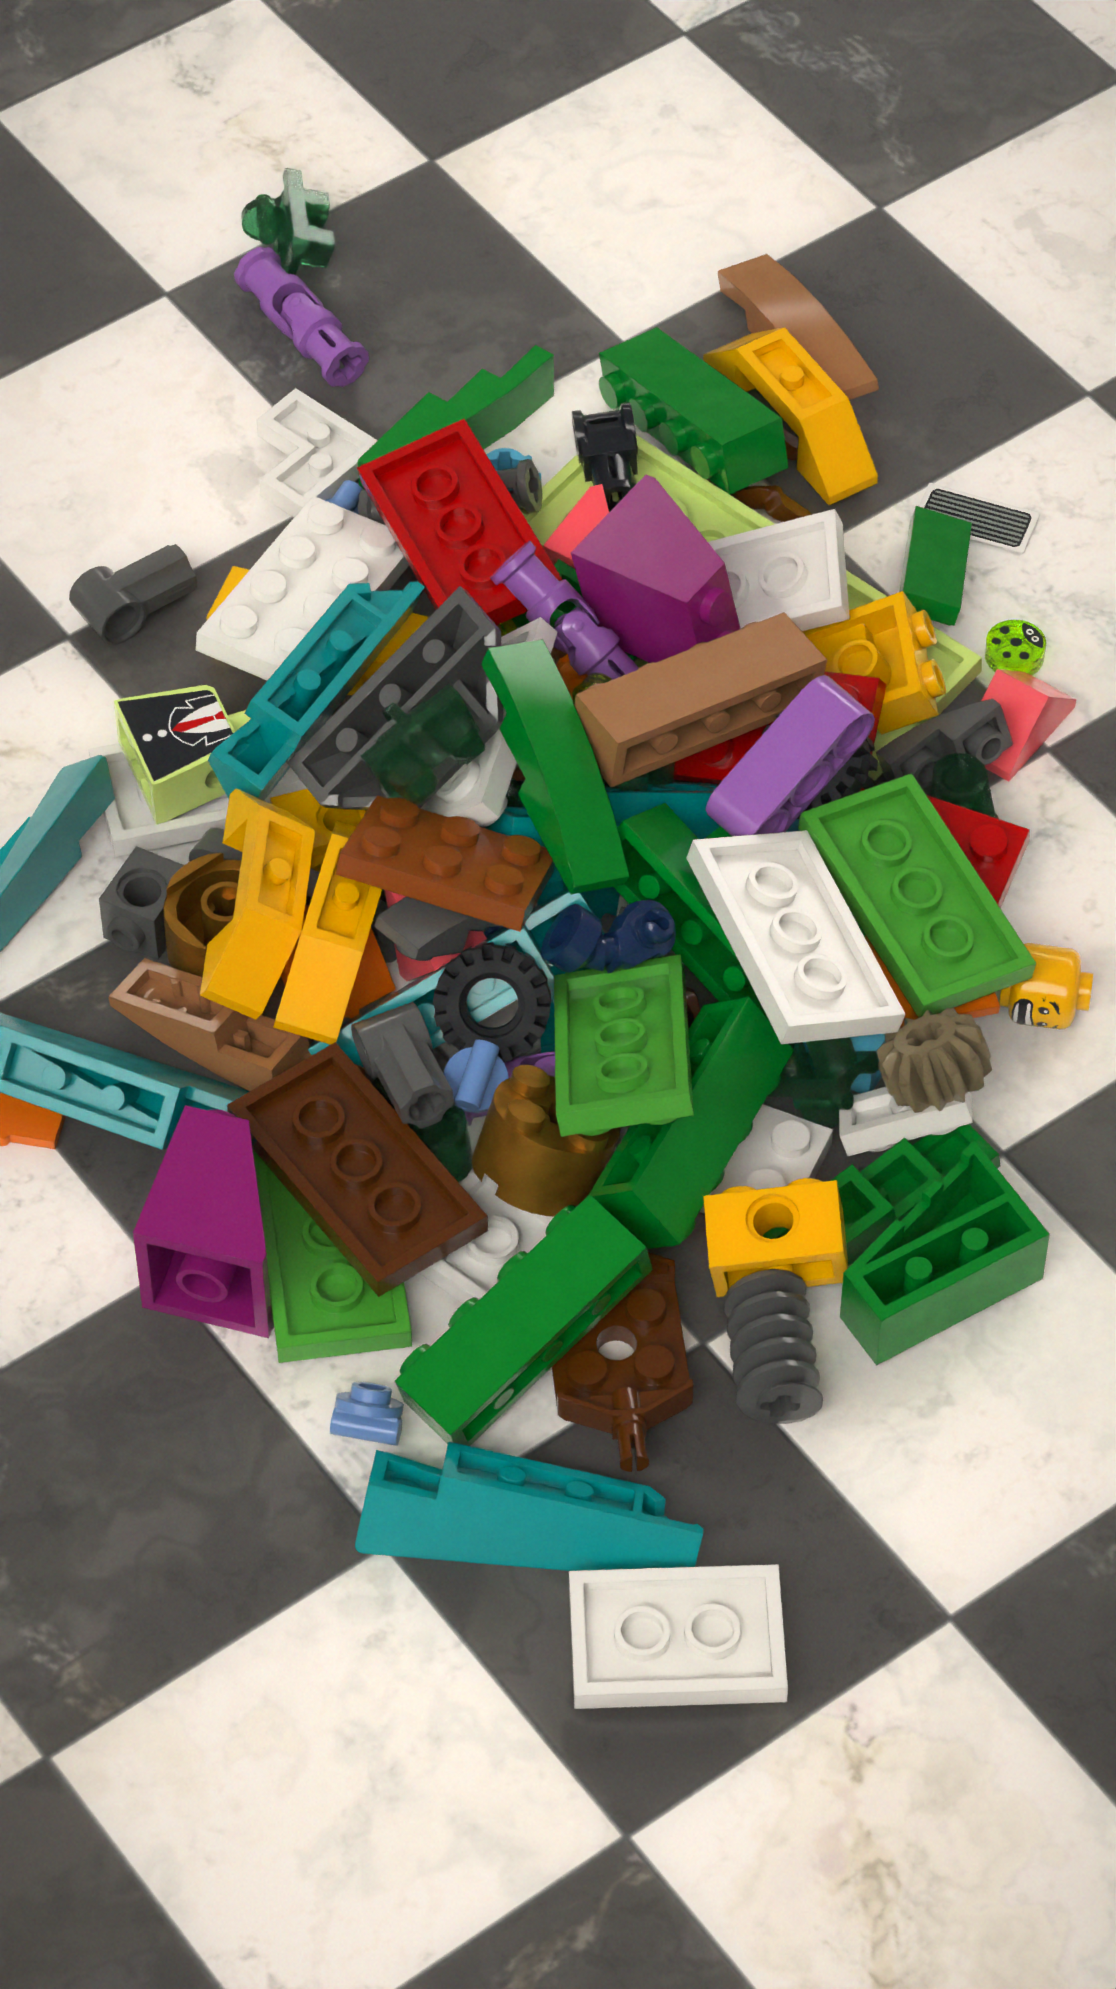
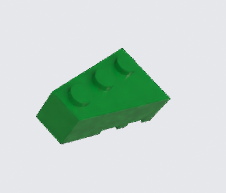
M973 1140L961 1152L960 1161L940 1182L935 1179L922 1192V1200L901 1221L896 1219L844 1272L840 1318L877 1366L1043 1279L1050 1234L976 1141Z

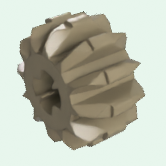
M948 1008L939 1014H933L930 1010H927L922 1017L915 1020L905 1018L904 1026L898 1032L886 1033V1043L876 1050L879 1058L878 1067L888 1093L893 1096L897 1106H910L914 1113L922 1112L930 1106H935L939 1111H942L946 1103L952 1101L964 1103L965 1094L982 1089L984 1087V1077L992 1071L990 1063L991 1054L981 1028L976 1025L972 1015H958L954 1008Z

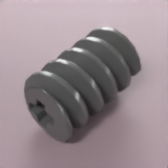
M763 1270L745 1276L734 1283L724 1296V1312L728 1317L727 1335L731 1340L730 1358L734 1363L733 1381L737 1385L736 1404L743 1414L753 1420L769 1424H788L803 1421L814 1416L822 1408L823 1395L816 1388L819 1385L820 1375L817 1368L813 1365L816 1362L817 1354L816 1348L810 1342L813 1338V1326L807 1320L810 1313L809 1302L804 1297L807 1285L800 1276L786 1270Z

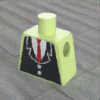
M208 685L127 697L114 701L118 742L156 825L167 822L226 794L209 764L208 758L218 745L251 719L244 714L246 710L227 715L215 688Z

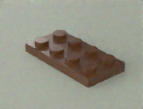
M336 1042L227 1105L229 1113L237 1118L249 1120L253 1150L378 1297L488 1231V1216L408 1124L402 1123L394 1108Z

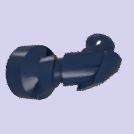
M651 899L641 900L627 905L623 913L614 919L609 931L602 935L601 919L579 904H573L564 909L549 927L542 943L541 956L544 960L565 973H570L583 967L603 971L605 967L607 973H612L620 968L626 970L649 958H659L666 955L675 943V922L672 915L661 903Z

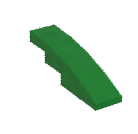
M535 345L502 378L482 368L448 402L428 392L357 460L358 467L461 419L466 420L483 450L517 428L554 396V354ZM358 474L359 486H360L362 489H365V488L363 487L362 483H361V480H360V477H359V474Z
M540 639L488 648L481 665L507 712L499 730L525 777L518 796L567 889L572 895L626 884L630 876L613 810L594 752L571 695L544 640Z
M970 1124L959 1126L947 1134L926 1135L914 1145L906 1138H903L860 1172L851 1164L830 1180H837L844 1216L848 1266L896 1219L901 1221L922 1200V1192L935 1179L940 1182L960 1161L961 1152L973 1140L976 1141L997 1169L1000 1167L999 1154ZM783 1227L772 1228L764 1233L762 1237L768 1239L780 1238L787 1234L790 1229Z

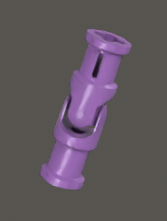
M257 247L243 256L234 273L235 282L243 291L252 292L260 300L262 312L284 335L293 340L295 348L305 358L314 359L319 364L322 377L332 387H344L361 376L369 360L368 351L360 342H351L342 332V323L331 311L324 308L322 302L297 275L288 274L281 267L279 255L270 247ZM339 360H340L341 363L345 366L343 369L339 368V367H340V362H339Z
M528 541L490 577L496 585L503 583L528 610L526 618L530 622L541 617L550 625V617L561 603L569 601L576 606L568 614H563L556 620L553 628L557 631V636L553 646L568 654L570 665L580 676L587 674L591 678L592 676L600 675L611 681L639 669L618 646L620 640L618 635L611 628L598 627L599 620L596 613L566 579L559 581L534 554L536 546L531 541Z

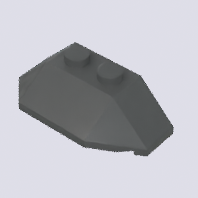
M459 586L305 743L287 764L318 803L326 808L368 810L377 795L385 798L407 799L421 808L497 732L504 720L503 705L481 665L488 648L501 646V630L467 590Z

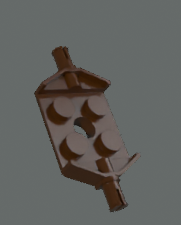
M650 1252L648 1254L653 1270L551 1367L558 1416L566 1421L612 1434V1440L617 1439L620 1468L627 1472H632L633 1456L631 1448L634 1449L636 1470L641 1471L649 1466L645 1443L647 1430L687 1409L693 1403L694 1384L693 1379L689 1377L675 1285V1261ZM622 1341L629 1344L634 1349V1352L625 1359L611 1360L604 1357L598 1350L607 1342Z

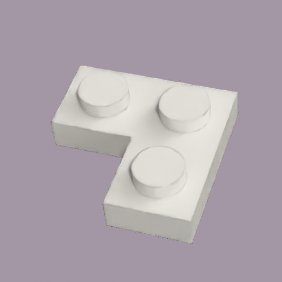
M295 388L256 420L257 435L288 455V457L259 479L260 496L292 517H295L312 496L327 500L334 496L345 480L355 482L358 479L357 460L378 440Z
M886 1087L839 1099V1133L847 1156L867 1151H884L893 1147L903 1138L911 1140L930 1134L943 1135L954 1131L959 1126L973 1123L971 1092L965 1094L964 1103L952 1101L946 1103L942 1111H939L935 1106H930L918 1113H914L910 1106H897L893 1096L888 1093Z

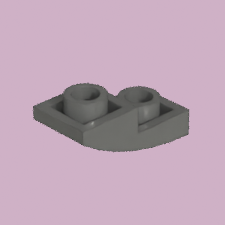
M989 699L934 717L892 740L878 750L876 755L886 782L912 773L923 790L935 783L950 768L967 780L985 765L995 761L1002 752L1013 745L1001 705L994 699Z
M405 897L378 915L374 927L394 942L397 950L404 956L418 961H428L433 957L463 952L469 931H483L487 927L499 925Z

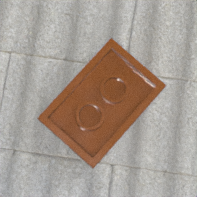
M377 795L341 850L336 875L521 932L550 880L555 864L546 847L540 846L537 841L530 837L522 835L508 836L479 827L476 822L465 817H446L420 809L415 803L407 799L385 798Z

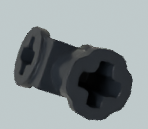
M630 402L622 403L619 410L584 415L581 410L571 411L576 452L579 464L582 463L585 482L592 481L593 486L602 484L609 512L636 485L634 475L638 474V448ZM612 493H618L619 500L617 502L613 501Z

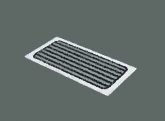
M933 483L928 484L919 504V507L971 522V540L1021 554L1024 553L1040 516L1039 512Z

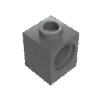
M136 846L99 898L103 938L110 940L115 946L124 951H137L159 960L167 948L163 906L167 896L166 888L172 876L184 865Z

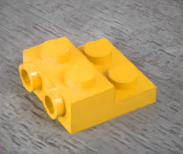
M903 591L849 610V620L802 631L827 659L826 672L880 678L887 685L877 728L881 735L939 715L936 697L946 694V687L937 662L934 659L928 660L926 649L937 643L934 626L928 613L925 610L917 612Z

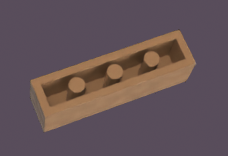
M783 612L760 622L749 623L740 630L710 642L698 643L687 651L659 662L645 664L634 672L606 683L594 684L585 691L576 694L574 705L594 752L601 777L612 788L774 722L777 719L776 715L785 710L809 682L824 675L827 659L787 614Z

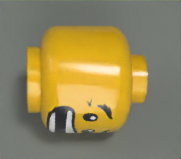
M1025 943V947L1036 962L1033 977L1002 989L999 1004L1000 1006L1008 1007V1014L1014 1023L1059 1030L1066 1029L1072 1024L1076 1010L1089 1011L1093 973L1081 972L1080 955L1072 948Z

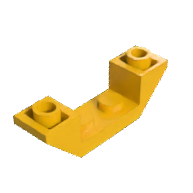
M785 327L751 333L703 354L704 362L744 391L748 392L756 388L798 435L797 470L828 505L877 484L878 474L849 398Z
M237 788L229 795L222 842L229 847L243 852L233 920L207 944L200 996L256 1020L263 1013L302 932L315 830L292 813Z
M337 820L330 837L273 1028L330 1045L337 1042L382 891L381 888L336 875L340 852L357 827Z

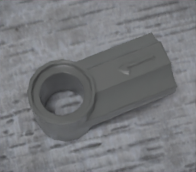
M177 544L167 545L116 572H113L107 566H97L89 569L74 582L69 593V600L75 610L104 642L109 645H117L126 642L141 629L146 615L196 590L197 579L184 551Z
M411 1002L351 1025L354 1043L365 1071L371 1079L379 1078L402 1123L415 1124L421 1129L440 1122L444 1113L455 1105L453 1092L434 1057L427 1027L416 1004Z

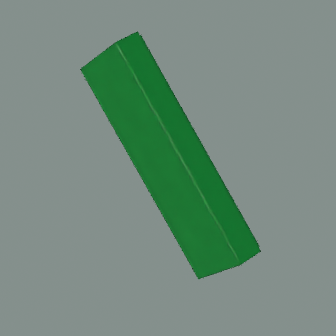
M916 506L909 524L899 592L903 591L917 612L925 610L932 621L955 626L962 603L972 523Z

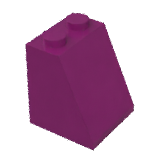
M645 475L571 552L583 599L595 611L599 620L597 626L611 628L620 638L618 646L626 653L649 663H656L687 651L698 643L710 642L741 629L724 561L656 478Z
M185 1105L133 1231L142 1308L269 1338L273 1329L267 1253L249 1120L237 1118L224 1110H203Z

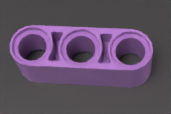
M823 675L815 678L798 693L716 787L706 805L707 815L731 836L786 832L864 743L874 726V715L829 676Z

